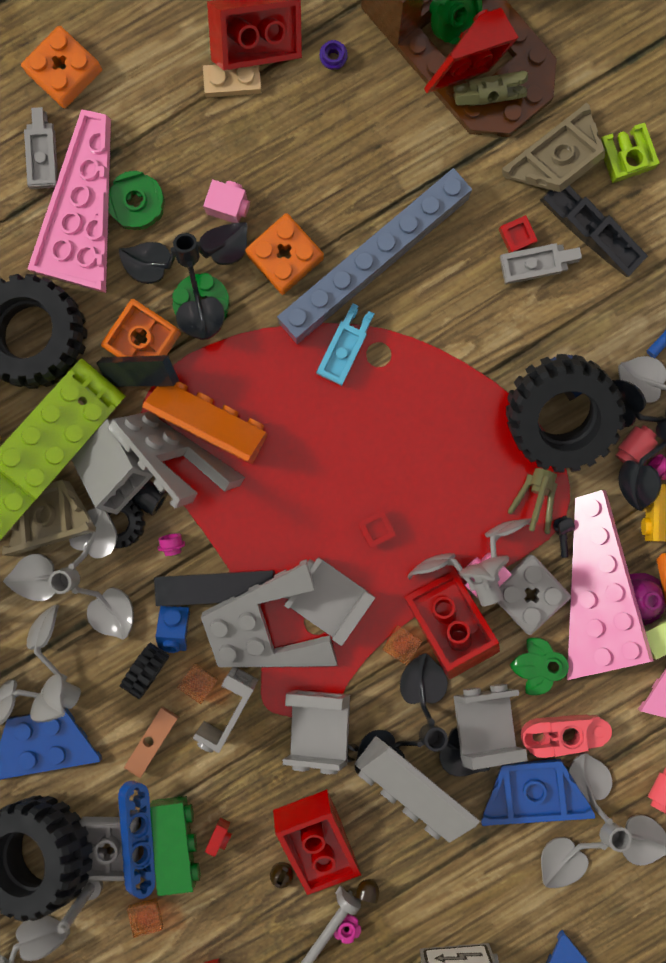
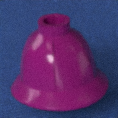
M646 573L629 574L643 625L646 626L659 619L666 608L662 584L659 579Z

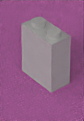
M106 419L71 460L94 507L117 515L150 480L153 474L148 469L143 471L137 464L139 457L133 450L131 452L125 450L108 429L112 421Z

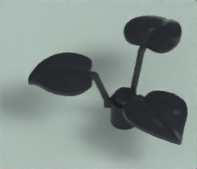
M246 222L219 226L204 233L199 242L190 233L179 234L173 241L174 247L170 249L171 255L165 245L158 242H146L129 248H120L119 256L126 272L134 280L144 284L161 281L164 277V269H171L175 257L180 265L187 267L195 301L185 302L179 307L176 313V321L178 327L185 334L200 340H208L220 331L225 318L222 304L214 297L200 299L193 266L199 261V253L204 258L211 256L212 260L219 265H230L241 260L247 248L248 227Z
M612 380L622 395L620 399L625 404L626 412L622 415L625 419L624 428L632 426L636 418L640 421L657 422L656 433L659 438L663 439V442L643 456L639 463L634 460H628L624 462L619 471V487L624 498L635 509L644 511L658 498L661 490V478L658 472L652 466L645 465V463L666 447V418L663 416L642 415L640 412L646 406V399L642 391L628 381Z
M423 653L417 656L406 666L402 673L400 692L407 703L416 704L420 702L421 709L427 719V724L419 731V740H405L395 743V738L390 732L374 730L365 735L361 740L357 759L375 736H377L404 759L405 755L399 749L401 746L422 747L424 745L431 751H440L439 760L442 768L454 776H468L490 770V767L476 770L463 767L457 727L453 728L449 736H447V733L435 724L428 711L426 702L436 703L443 698L447 691V678L443 669L429 654ZM355 765V771L359 774L361 770Z

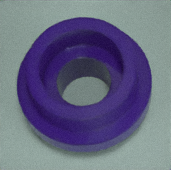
M337 40L326 42L321 47L319 53L322 65L331 70L343 67L348 57L346 47ZM331 53H336L339 57L332 60L328 56Z

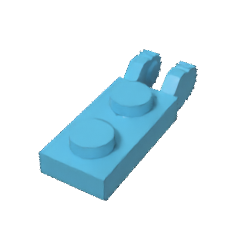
M353 303L344 321L340 322L316 372L317 375L340 386L343 385L367 336L366 331L374 316V313L368 311L362 320L360 329L350 326L358 312V305Z

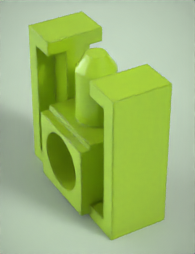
M645 122L635 125L630 131V135H633L637 145L635 147L632 146L629 135L626 132L622 131L618 134L617 140L621 148L619 153H617L613 142V133L601 137L605 150L604 161L612 183L651 171L660 164ZM626 157L633 158L637 166L629 165Z

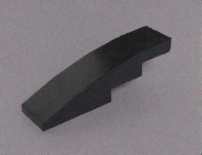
M570 185L561 192L548 190L540 199L581 241L624 276L629 277L648 257L610 215L605 217L586 196L581 198Z
M275 570L154 577L155 605L221 603L233 596L235 598L256 584L261 585L273 579Z

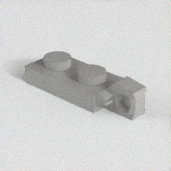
M43 107L31 108L32 124H27L26 129H24L27 185L30 189L55 188L58 180L54 126L52 123H48L47 112L43 110Z
M555 243L502 254L499 258L506 285L561 274V272L568 270L567 265L580 262L579 260L582 259L580 247L564 250L563 245Z

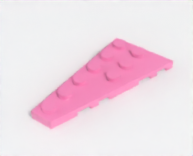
M81 109L27 270L39 275L106 293L111 135V119L107 115Z
M605 490L575 498L568 649L569 670L567 680L654 661L607 493Z

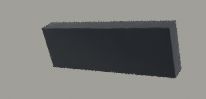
M168 355L102 357L97 362L102 375L115 387L174 386L179 381Z

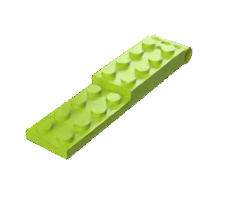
M83 358L69 370L0 446V540L126 397L125 394Z

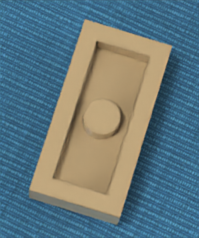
M217 65L203 66L206 98L262 93L260 65L225 71Z

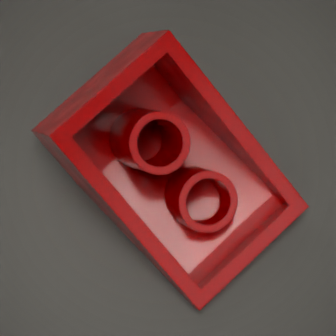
M301 0L207 1L211 61L222 70L302 58Z
M502 8L492 11L485 9L473 18L474 23L470 28L461 33L459 42L425 86L424 90L426 93L489 72L519 38Z
M455 570L405 597L407 604L449 680L500 652L497 638Z
M328 790L273 810L275 834L307 895L361 876L356 858Z

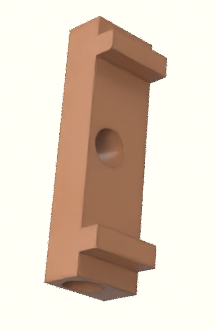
M162 706L124 768L141 778L179 716ZM151 737L153 744H147L145 738Z

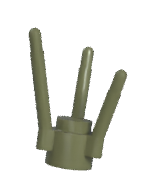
M535 468L533 475L527 474L524 485L508 509V514H512L530 486H532L531 492L538 494L529 530L532 532L535 530L544 497L548 496L544 532L549 534L552 523L554 496L558 485L555 483L557 474L541 468Z

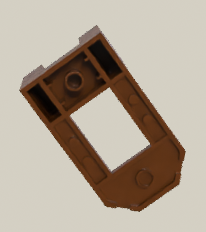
M361 0V9L427 84L446 59L422 31L431 22L432 14L429 11L432 0ZM482 0V11L485 9L492 11L502 8L519 37L507 50L513 59L492 76L517 71L528 72V81L521 84V86L523 85L527 88V96L484 105H457L454 99L453 87L467 83L465 80L433 92L469 134L481 135L482 133L497 134L500 137H510L552 102L554 98L557 58L507 0Z

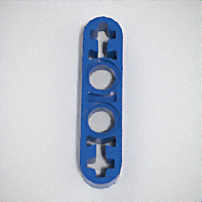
M132 780L125 782L118 794L124 883L129 894L136 898L144 899L153 892L156 882L148 788L144 784ZM134 790H136L138 795H135L132 801L129 799V796L133 795ZM140 817L142 821L138 831L132 833L130 824L134 818ZM142 846L144 850L143 856L139 861L134 862L132 854L137 847ZM141 878H143L144 882L140 884V889L136 888V885L139 884Z

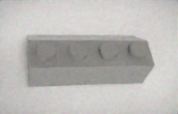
M375 736L354 763L361 770L358 774L359 777L370 786L374 782L383 788L380 792L381 795L392 804L397 800L403 804L405 808L402 812L414 822H417L419 818L427 825L424 830L436 840H439L442 836L450 843L475 828L480 822L377 736Z

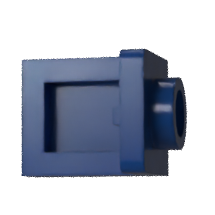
M160 606L155 636L158 648L168 653L187 650L186 637L190 615L189 607Z

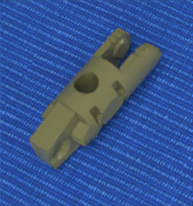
M517 71L482 77L453 87L455 102L457 105L473 106L524 98L527 96V88L523 85L521 86V84L528 81V72Z

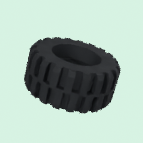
M19 274L9 276L10 281L8 282L1 278L0 379L21 388L24 386L29 389H38L39 385L45 387L54 385L55 379H62L67 374L66 371L78 362L76 360L78 354L84 355L86 346L82 344V341L87 339V329L83 327V324L86 322L84 315L79 311L78 304L68 293L45 277L40 279L37 275L26 274L25 278H23ZM30 307H40L51 317V338L46 347L38 354L28 358H19L13 355L7 347V326L14 315L21 310Z
M557 354V360L551 361L549 356L540 359L541 365L535 368L531 364L525 369L527 375L524 378L521 376L517 377L514 382L516 390H510L507 397L510 404L506 406L507 424L517 447L530 462L536 461L538 467L545 470L552 466L554 472L563 473L565 468H570L571 472L580 471V466L587 464L589 467L597 463L595 461L596 458L600 455L605 458L611 452L608 448L611 444H617L620 439L617 430L624 429L625 419L622 415L626 412L625 404L620 399L622 395L618 387L598 364L592 360L587 362L584 357L574 355L572 359H569L567 354ZM571 391L580 392L588 396L590 400L589 413L584 422L573 431L564 434H551L539 427V414L543 406L552 397Z
M32 796L0 809V913L9 918L14 916V919L17 921L39 920L70 903L81 893L82 888L86 886L89 879L87 872L92 869L93 859L89 858V854L92 853V843H88L86 835L89 832L86 826L82 827L79 822L81 818L76 812L71 813L69 811L71 808L63 801L57 803L58 800L54 797ZM24 834L31 837L42 851L45 862L43 880L33 875L24 862L22 855Z

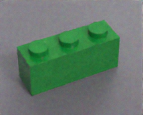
M187 796L152 800L150 803L157 896L193 892L196 881H200L199 863H194L193 852L197 851L196 834H191L190 823L194 821L192 804L188 805Z

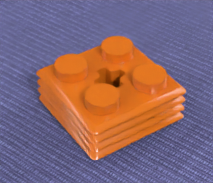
M60 25L21 63V67L26 74L64 109L102 72L98 60ZM61 64H65L66 68L62 70L61 68H58V66Z
M288 213L279 218L245 249L248 258L282 295L288 292L324 259L323 252ZM289 249L290 258H279V251Z
M131 299L102 341L101 346L116 357L164 356L169 353L181 335V331L140 302ZM145 333H147L145 336L147 338V342L145 344L140 343L139 345H137L138 340L136 339V336L138 334L143 336Z

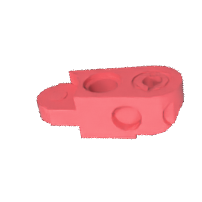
M584 714L535 718L524 724L520 738L522 744L534 756L548 758L589 751L588 749L603 747L610 740L612 729L610 724L598 715L589 716ZM574 728L575 735L573 739L564 741V731ZM543 733L542 740L539 742L535 741L533 734Z

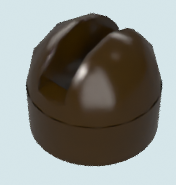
M285 862L276 863L270 872L272 884L281 889L288 887L293 880L292 867ZM281 871H286L287 873L283 881L278 882Z
M371 879L363 880L357 887L355 897L377 904L380 894L379 887Z

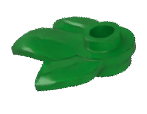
M528 638L526 643L528 653L517 656L510 663V667L518 676L528 679L525 688L526 694H545L550 691L554 681L561 680L567 675L569 663L563 654L553 651L551 645L542 638ZM549 663H558L559 670L551 671L548 667Z

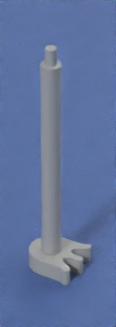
M88 881L86 886L82 888L81 893L58 925L59 934L69 930L87 901L96 899L103 889L102 881Z
M341 885L336 890L335 894L340 908L301 963H314L348 913L351 915L357 914L361 908V900L355 898L352 891L346 892Z

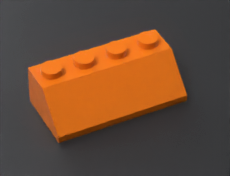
M179 381L174 386H157L145 400L142 408L250 464L254 463L268 435L267 432L263 431L265 425L252 418H249L247 422L238 418L239 412L226 405H223L222 409L212 405L214 399L201 392H198L196 396L187 392L188 386Z

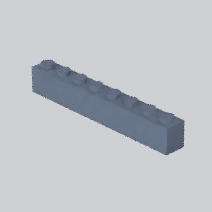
M452 168L280 313L277 318L281 327L296 344L300 343L467 202L472 188Z

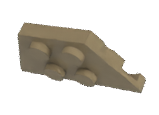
M588 103L584 104L503 167V176L507 179L561 192L604 159L605 150L601 139H599L598 129L593 121L590 105Z
M59 480L47 486L11 527L10 530H13L10 543L9 546H3L2 555L13 556L96 532L94 523L70 481Z

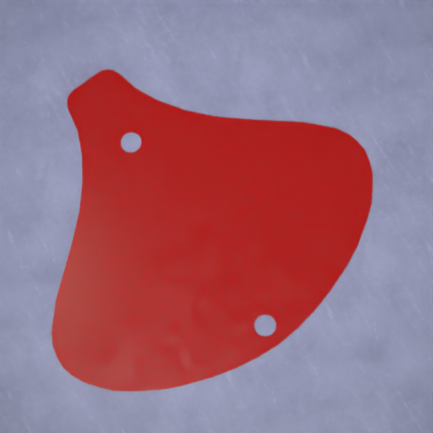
M322 323L298 344L293 341L281 326L240 333L193 351L173 365L179 382L188 386L187 392L195 396L198 392H201L214 399L212 405L222 409L223 405H226L239 412L238 418L246 422L249 418H252L265 425L263 431L267 432L268 435L253 464L158 417L161 421L245 477L239 487L224 491L185 456L162 461L198 493L193 502L184 505V507L202 529L230 572L275 570L276 575L285 569L288 571L300 565V562L307 559L308 562L311 559L315 562L319 557L375 597L342 646L332 640L330 636L337 657V666L261 667L262 702L269 711L275 714L292 717V706H285L286 694L294 690L343 694L347 684L364 661L391 634L414 618L405 600L406 596L454 570L464 586L467 583L459 575L458 570L451 565H446L433 572L414 575L409 580L408 574L418 564L436 555L455 553L456 557L454 559L458 561L463 569L466 568L476 557L481 560L487 553H491L490 537L486 538L485 536L487 531L507 521L532 518L538 494L531 492L532 486H530L512 514H508V509L524 485L527 474L533 475L535 468H540L536 461L530 462L524 456L523 452L517 447L510 432L506 416V406L510 405L507 399L509 393L487 376L443 350L413 337L384 328L368 327L366 331L367 336L342 386L316 374L340 323ZM350 324V326L355 327L357 329H360L361 325L358 324ZM376 342L386 344L391 351L389 363L382 367L371 365L366 358L368 347ZM152 386L150 388L147 396L143 401V404L157 386ZM142 408V412H141V413L149 412V411H147L146 409ZM552 466L547 469L557 474L555 483L558 484L554 496L550 533L545 534L544 532L548 496H545L538 522L533 532L529 530L530 525L526 524L509 535L501 536L496 541L497 556L509 557L508 563L504 566L505 568L519 561L549 540L555 533L554 521L567 514L570 504V483L566 468L563 473L554 472ZM384 510L396 536L370 548L358 522ZM286 598L260 603L274 648L329 636L326 632L319 635L309 633L304 626V617L292 608L288 609L284 606L288 601Z

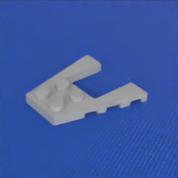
M144 412L115 418L108 427L127 452L133 450L139 457L137 463L143 471L148 469L156 478L153 484L160 492L165 490L172 497L170 504L174 508L192 503L198 493L162 461L185 456L224 491L239 487L245 478L152 413Z
M307 559L301 561L300 565L288 571L285 569L274 575L273 579L261 585L256 584L250 587L247 592L235 598L233 596L202 612L201 620L218 667L337 666V657L330 635L274 648L260 603L314 591V582Z

